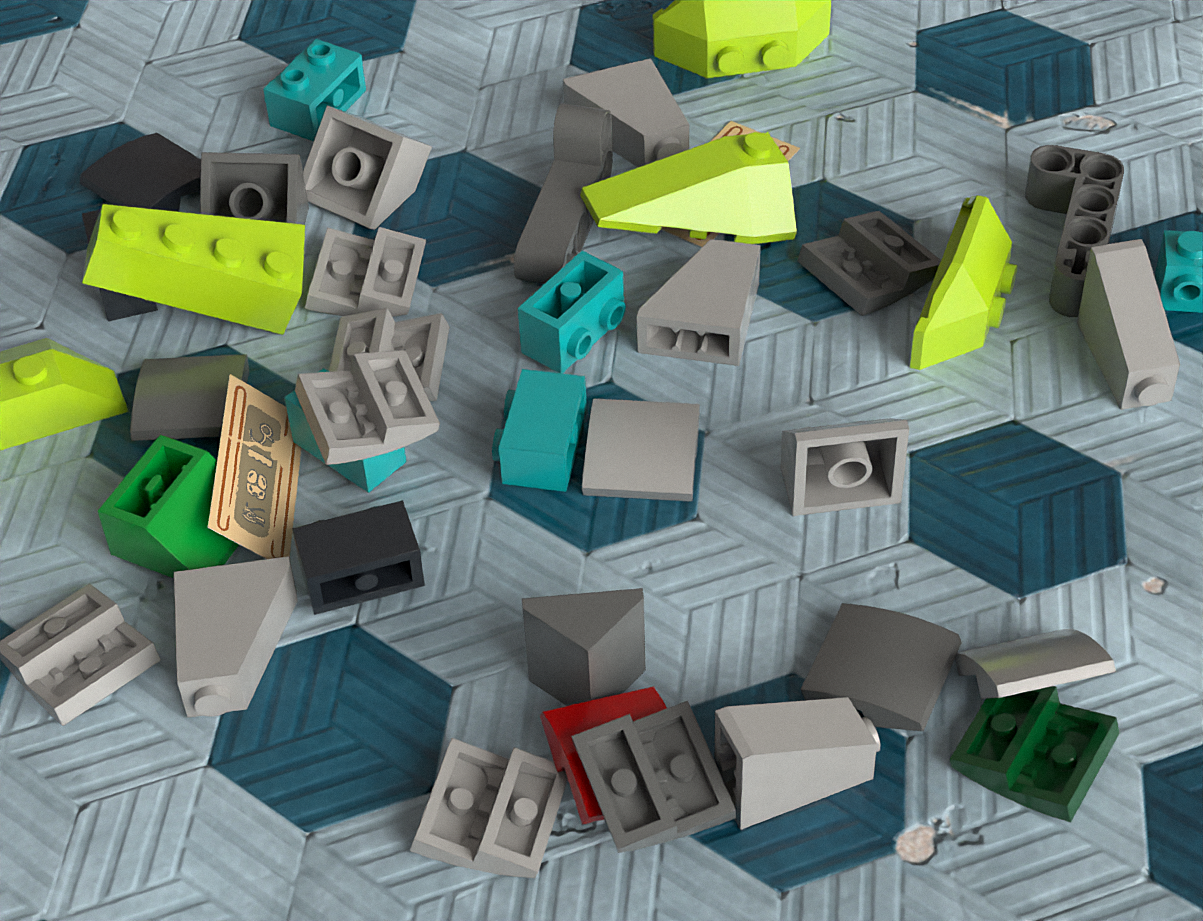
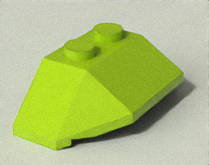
M674 0L666 9L661 8L653 14V53L659 59L705 78L796 67L829 35L831 0Z
M976 195L970 198L966 197L963 200L956 223L914 329L910 368L921 370L984 346L990 327H1000L1006 304V298H1002L1001 294H1011L1016 278L1017 265L1009 263L1012 241L987 197Z
M49 338L0 351V451L128 412L114 370Z

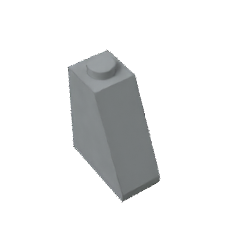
M651 58L563 79L564 104L610 110L613 152L636 167L644 166L689 149V123Z
M710 239L639 308L637 313L638 353L739 366L759 286L760 245Z
M1142 239L1091 247L1077 324L1121 410L1170 402L1177 380L1180 361L1145 244Z
M289 556L174 572L177 684L187 718L219 716L226 712L248 708L298 601Z
M848 697L727 706L715 711L714 761L736 809L735 821L740 830L873 779L876 752L880 751L879 736L872 721L868 717L861 718Z

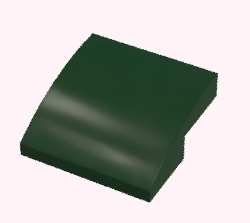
M1056 686L1000 698H986L950 757L951 767L994 793L1034 811L1071 823L1120 734L1117 717L1060 703Z

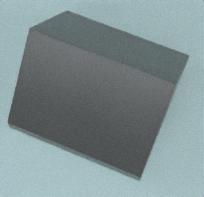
M201 152L200 214L305 225L309 205L300 155Z
M643 588L522 598L529 681L564 705L569 706L622 694L646 671Z

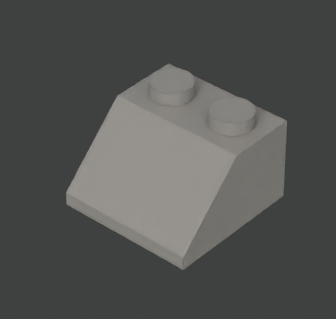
M327 105L303 169L308 202L375 230L416 191L432 146L357 115Z
M886 418L782 431L780 468L792 515L798 516L901 503L909 436L907 420Z

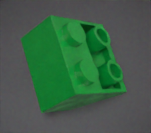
M159 435L97 511L110 554L174 578V572L225 565L239 544L208 528L217 460L203 449Z

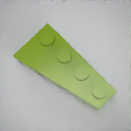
M102 204L87 247L82 283L283 335L302 294L305 225Z

